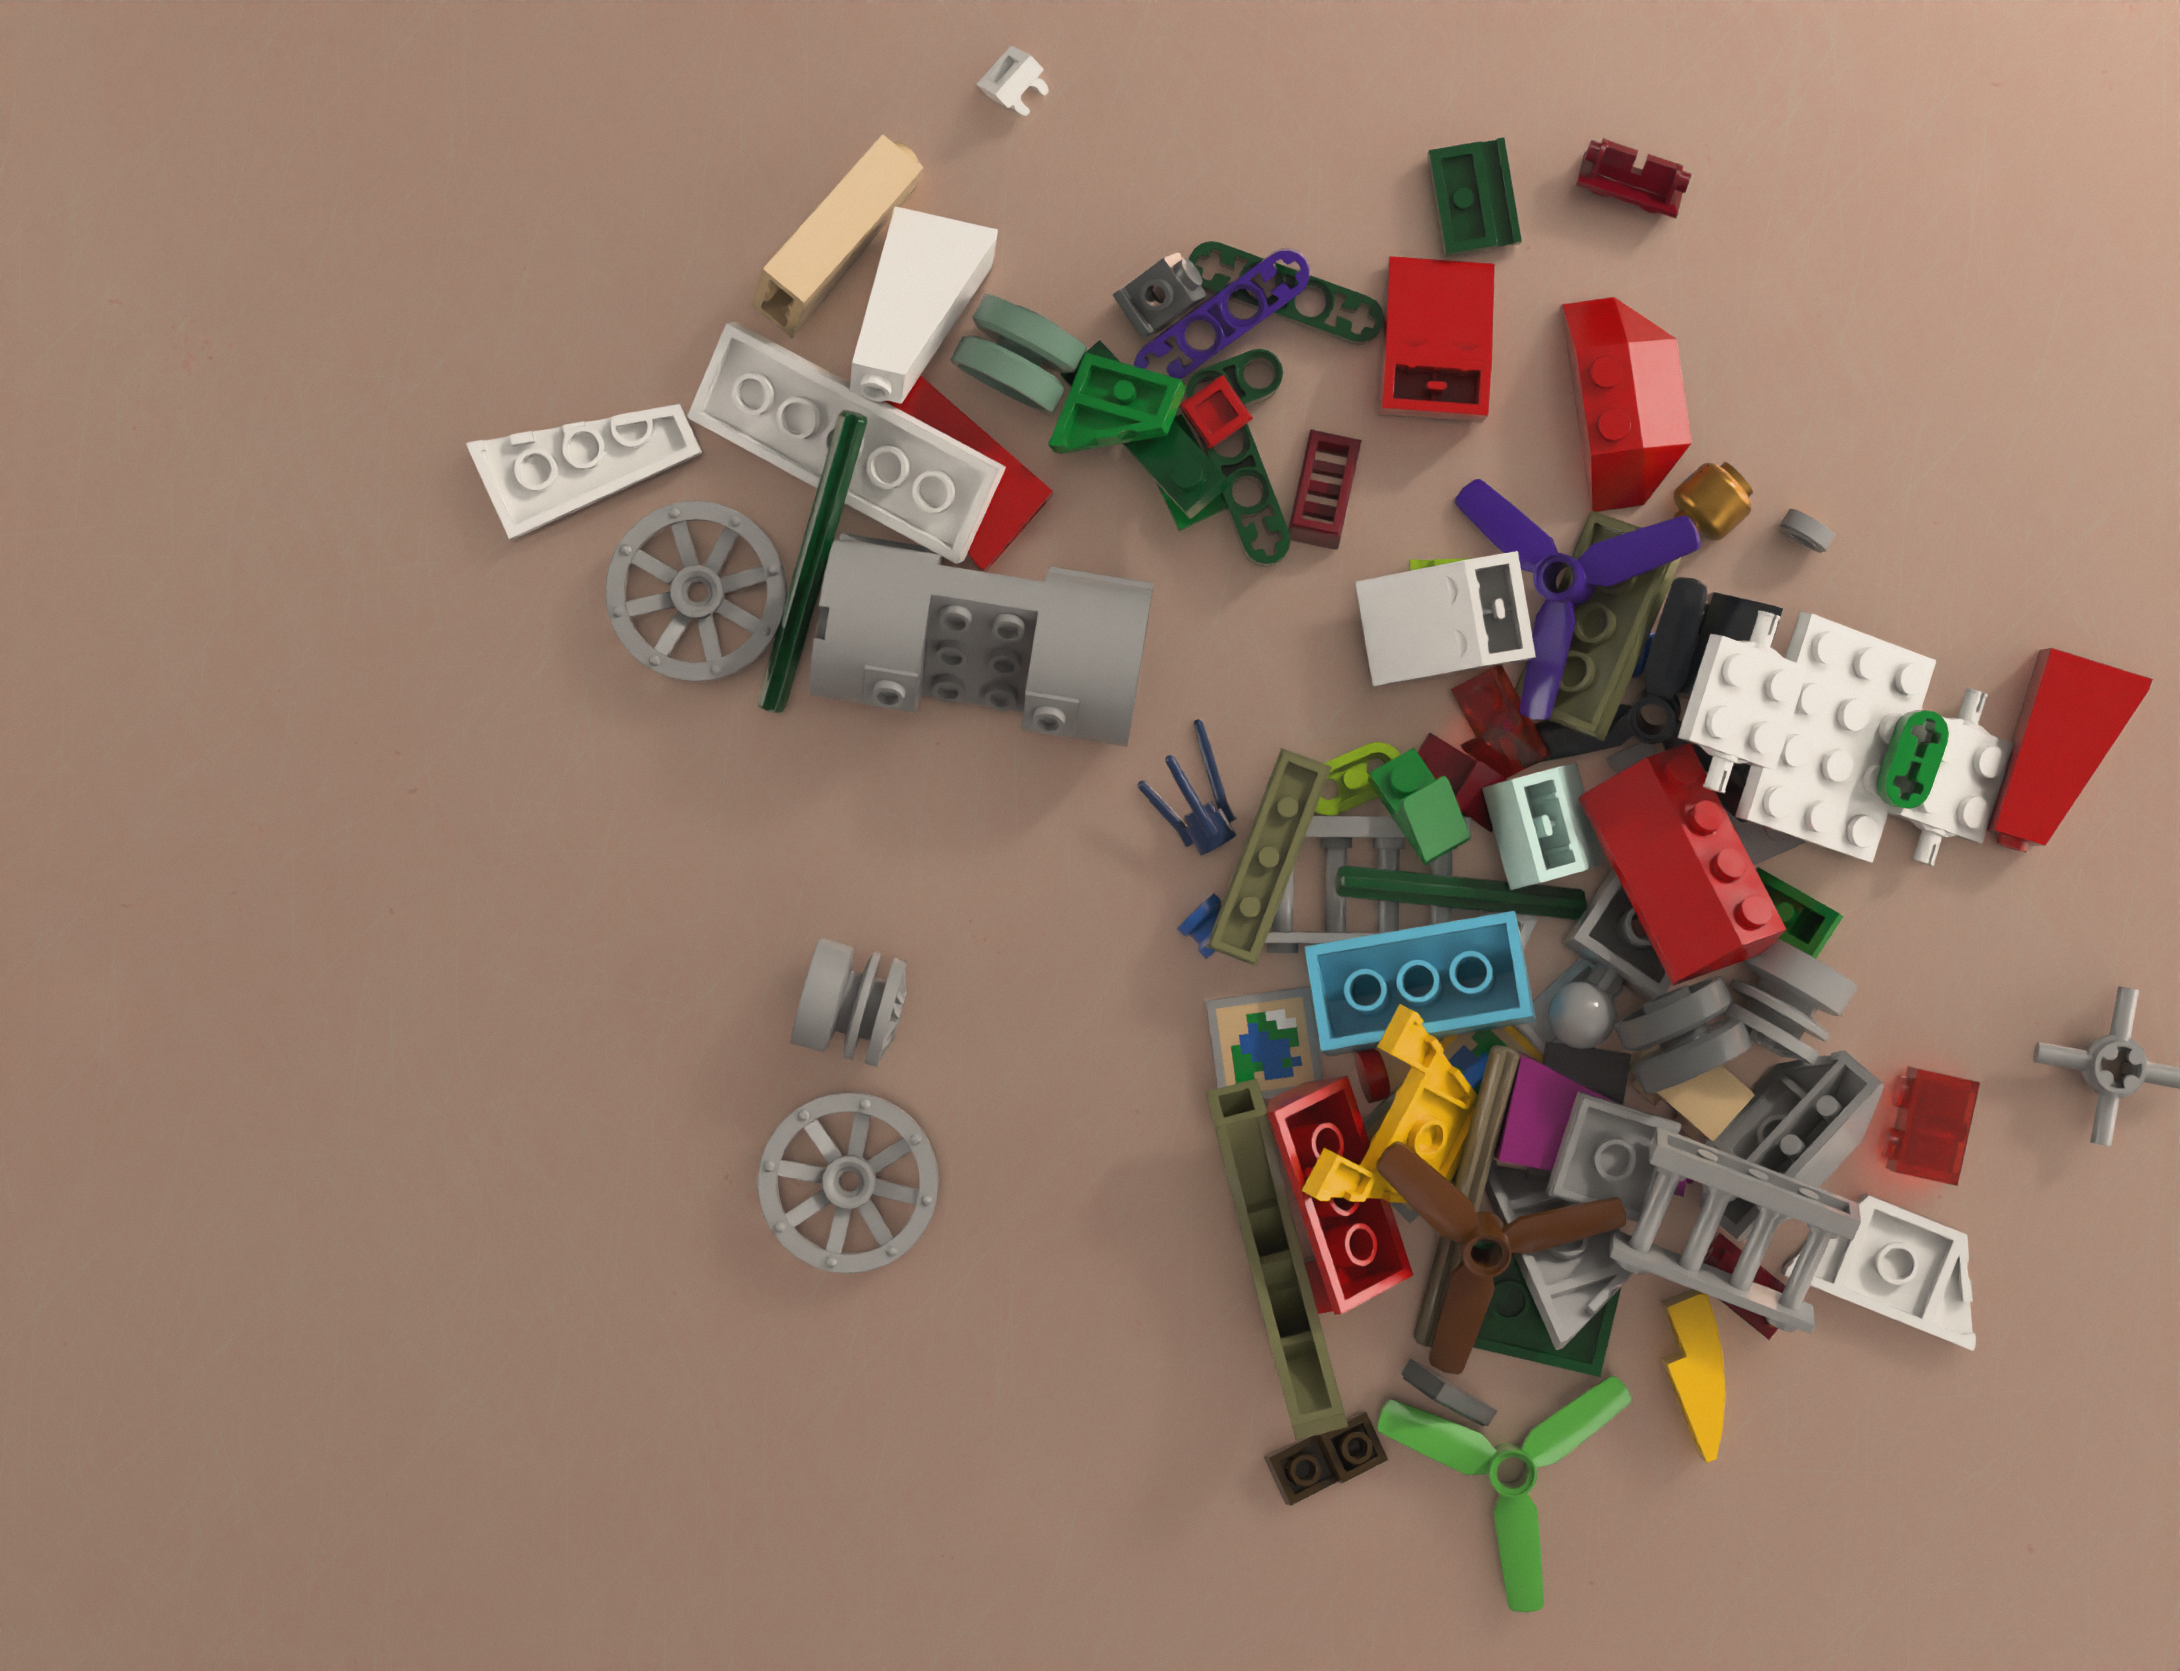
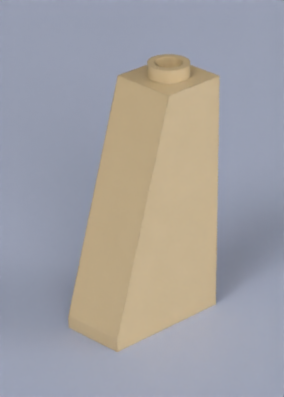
M882 134L764 266L752 306L793 338L891 219L894 207H900L917 187L924 167L919 164L914 152L903 143H893Z

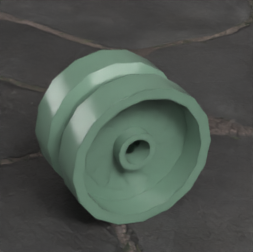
M984 294L972 318L977 328L997 341V343L995 344L978 336H962L950 359L951 363L1008 397L1043 413L1053 415L1065 389L1060 380L1042 369L1041 365L1064 374L1075 373L1087 350V346L1036 312L999 297Z

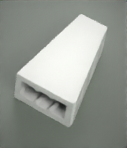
M894 207L852 361L849 392L861 394L872 401L881 402L888 400L902 404L991 270L998 229Z

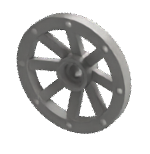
M684 501L670 504L651 512L639 520L625 534L618 544L608 568L605 590L606 604L617 636L626 649L642 664L662 675L678 680L694 682L711 681L741 671L752 664L769 647L776 636L787 597V583L784 567L775 546L763 530L751 519L721 504L707 501ZM687 521H708L724 526L704 566L699 565ZM671 526L683 569L679 572L640 550L650 538ZM741 535L753 547L762 566L720 578L718 574L738 536ZM632 563L671 586L670 591L627 601L626 586ZM767 582V601L762 619L724 599L727 593ZM698 583L705 584L708 589L707 597L701 602H693L690 598L691 588ZM674 607L677 608V613L654 648L640 635L631 617ZM716 612L753 633L742 646L722 657L713 618ZM692 619H697L706 662H684L668 657Z
M841 1092L821 1096L793 1111L781 1122L769 1139L762 1155L758 1174V1192L762 1212L767 1224L779 1242L805 1263L819 1269L837 1273H859L874 1270L891 1263L906 1253L917 1242L928 1226L935 1209L939 1189L938 1166L935 1154L928 1138L916 1121L895 1104L877 1096L858 1092ZM838 1112H855L847 1154L842 1155L817 1118ZM871 1116H874L893 1127L903 1138L866 1160L863 1158L870 1119ZM804 1128L829 1165L828 1167H821L781 1159L790 1141ZM911 1151L913 1152L919 1171V1189L876 1178V1173ZM852 1171L858 1175L859 1186L856 1189L848 1190L842 1186L840 1180L844 1172ZM778 1176L823 1184V1189L785 1214L779 1197ZM872 1194L916 1205L908 1223L895 1237L870 1198ZM832 1202L836 1205L827 1247L824 1249L802 1236L795 1229V1226ZM857 1207L878 1242L879 1247L863 1252L842 1253L851 1211Z

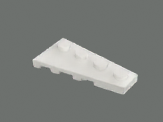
M680 404L620 414L595 421L571 423L562 427L540 431L516 433L502 438L466 443L510 540L519 538L703 454Z

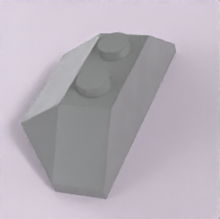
M1845 1050L1833 1052L1827 1056H1818L1814 1065L1802 1060L1779 1063L1752 1090L1755 1094L1754 1097L1714 1142L1706 1140L1705 1145L1819 1188L1863 1141L1885 1085ZM1703 1184V1193L1700 1196L1701 1208H1703L1709 1194L1705 1184ZM1737 1197L1736 1200H1729L1719 1224L1738 1242H1742L1748 1239L1760 1210L1756 1207L1757 1204ZM1787 1216L1785 1220H1780L1778 1224L1791 1219V1217Z

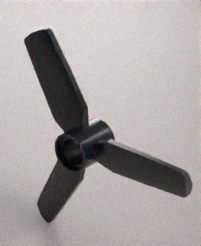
M1678 577L1673 580L1643 671L1646 688L1638 694L1632 706L1619 705L1604 741L1545 720L1522 727L1517 731L1516 746L1521 761L1525 764H1531L1621 746L1632 736L1647 744L1662 742L1665 751L1691 743L1678 738L1682 721H1679L1681 704L1676 693L1686 683L1707 595V585L1694 578ZM1647 704L1659 705L1666 711L1668 721L1662 725H1652L1643 718L1641 708ZM1691 743L1706 774H1708L1713 756L1709 755L1699 745ZM1733 765L1725 794L1716 792L1723 807L1735 817L1747 779ZM1735 817L1740 822H1747L1746 820Z

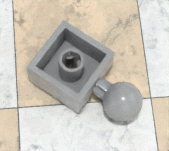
M1613 868L1563 942L1565 946L1588 960L1595 967L1586 981H1576L1563 986L1552 998L1548 1010L1549 1024L1555 1036L1567 1046L1577 1049L1593 1048L1603 1043L1610 1036L1617 1017L1616 1007L1612 998L1621 984L1648 1002L1665 994L1672 984L1648 936L1644 935L1639 938L1634 934L1631 920L1637 919L1638 916Z

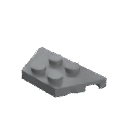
M1492 1160L1485 1191L1496 1215L1501 1218L1505 1225L1520 1216L1576 1205V1203L1545 1193L1552 1171L1528 1167L1527 1170L1497 1166V1160ZM1613 1230L1530 1254L1513 1253L1556 1350L1564 1348L1634 1274L1621 1268L1615 1259L1609 1257L1610 1236Z

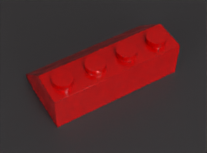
M1691 743L1646 757L1579 797V801L1673 986L1759 956L1787 930L1715 791L1703 787L1707 774Z
M1348 1076L1307 1081L1269 1099L1267 1114L1334 1315L1343 1314L1413 1276L1414 1274L1390 1202L1376 1198H1366L1365 1202H1352L1345 1198L1331 1197L1330 1201H1320L1302 1191L1324 1148L1358 1165L1361 1164L1369 1149L1370 1141Z

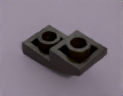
M1361 1412L1347 1418L1348 1427L1299 1439L1264 1457L1286 1505L1292 1506L1336 1482L1344 1483L1388 1460L1367 1412Z

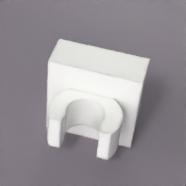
M1013 46L1009 47L976 84L990 99L1024 116H1027L1030 110L1022 103L1021 95L1029 86L1044 96L1049 92L1047 84L1038 78L1044 69L1031 55Z

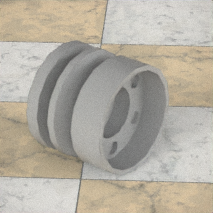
M819 937L802 991L790 1043L825 1052L835 1031L845 1034L844 1058L853 1060L859 1038L866 1039L870 1043L865 1064L878 1067L881 1057L894 1040L907 994L905 977L907 961L894 958L888 978L884 980L876 977L881 954L873 952L863 973L852 971L854 959L853 946Z
M1777 939L1761 955L1744 961L1753 972L1761 977L1757 986L1734 979L1729 984L1732 990L1748 999L1745 1007L1743 1008L1731 1002L1728 1009L1722 1015L1727 1018L1742 1020L1751 1040L1781 1057L1798 1059L1814 1065L1819 1053L1800 1041L1802 1035L1806 1032L1821 1041L1827 1042L1830 1034L1812 1019L1817 1010H1820L1830 1015L1841 1017L1857 991L1858 986L1819 960Z

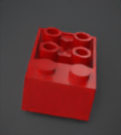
M1389 256L1378 415L1483 422L1488 417L1492 372L1495 264Z

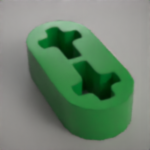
M1913 710L1907 712L1898 720L1881 765L1876 785L1881 799L1891 807L1911 809L1920 806L1928 798L1949 739L1948 725L1941 715L1934 711ZM1925 721H1927L1925 730L1932 733L1931 741L1929 743L1921 742L1914 756L1918 738L1911 734L1914 725L1923 726ZM1912 763L1908 774V781L1915 784L1912 793H1902L1899 798L1900 788L1893 785L1896 776H1905Z

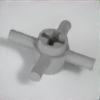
M2118 986L2110 1034L2095 1039L2084 1050L2037 1042L2035 1046V1063L2079 1070L2087 1085L2099 1094L2090 1143L2111 1146L2120 1098L2135 1093L2144 1082L2180 1089V1067L2148 1062L2143 1048L2131 1039L2139 990ZM2118 1052L2124 1053L2126 1061H2122L2123 1067L2120 1073L2123 1074V1077L2117 1082L2113 1081L2114 1076L2110 1071L2102 1070L2103 1059L2114 1060L2118 1056Z

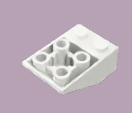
M1518 551L1462 560L1355 582L1372 687L1527 661L1536 657Z

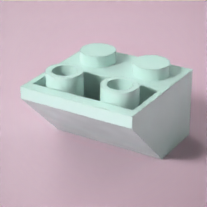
M1577 762L1482 788L1510 890L1557 879L1604 864L1597 835L1579 801V797L1585 791Z

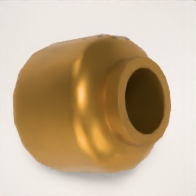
M1724 462L1721 466L1715 463H1704L1675 489L1674 501L1679 511L1673 517L1687 516L1692 519L1699 535L1702 534L1706 538L1715 541L1721 540L1750 514L1751 502L1749 496L1753 494V490L1744 477L1729 463Z

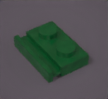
M1505 138L1428 151L1427 156L1444 256L1448 257L1496 249L1497 247L1519 245L1522 239Z

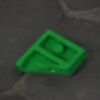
M1085 352L1048 445L1053 452L1064 454L1167 436L1185 393L1186 386L1181 379Z

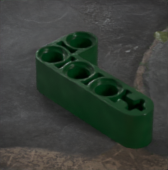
M1255 349L1247 351L1194 373L1188 381L1185 400L1194 395V390L1200 383L1205 381L1213 382L1224 375L1246 408L1269 399L1276 393L1282 381V364L1278 357L1268 350ZM1255 362L1264 363L1272 371V383L1266 388H1252L1244 379L1243 371L1246 366ZM1248 424L1235 432L1242 439L1243 448L1234 457L1221 456L1214 447L1208 450L1199 437L1205 455L1226 476L1231 484L1221 493V496L1227 507L1228 516L1246 559L1259 567L1276 565L1289 550L1290 534ZM1249 479L1259 485L1262 493L1259 503L1254 506L1245 507L1239 505L1234 500L1232 487L1239 480ZM1266 508L1270 510L1272 517L1267 516L1262 519L1265 532L1268 536L1277 534L1280 539L1273 547L1274 555L1267 556L1264 549L1254 550L1251 543L1255 542L1258 538V531L1254 521L1246 527L1241 522V519L1255 517Z

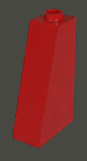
M920 375L902 404L888 400L884 402L1006 467L968 550V554L976 567L981 572H987L1053 497V490Z
M2047 648L2039 650L2011 740L2014 743L1987 827V832L1998 835L1997 845L2027 853L2029 845L2046 846L2150 690L2153 679L2058 649Z

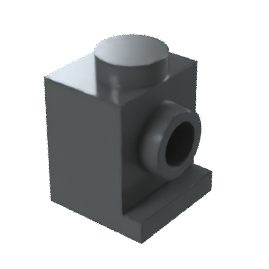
M1178 252L1162 258L1124 288L1115 292L1113 297L1141 338H1145L1162 331L1208 295L1201 286L1203 280L1198 269L1191 261L1182 258ZM1155 285L1159 286L1164 291V300L1154 287Z

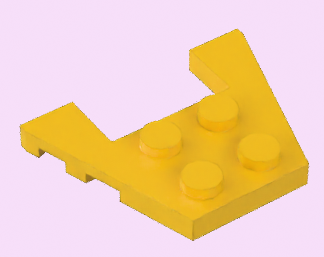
M1399 1004L1377 1046L1411 1065V1069L1403 1084L1396 1091L1394 1101L1378 1132L1372 1137L1363 1161L1358 1165L1324 1148L1302 1189L1303 1192L1320 1201H1330L1331 1197L1345 1198L1352 1202H1365L1366 1198H1376L1393 1203H1407L1377 1171L1376 1164L1384 1150L1396 1141L1403 1142L1451 1182L1460 1164L1478 1095L1460 1070L1453 1067L1444 1056V1048L1436 1037L1428 1034L1422 1025L1424 1021L1417 1012Z

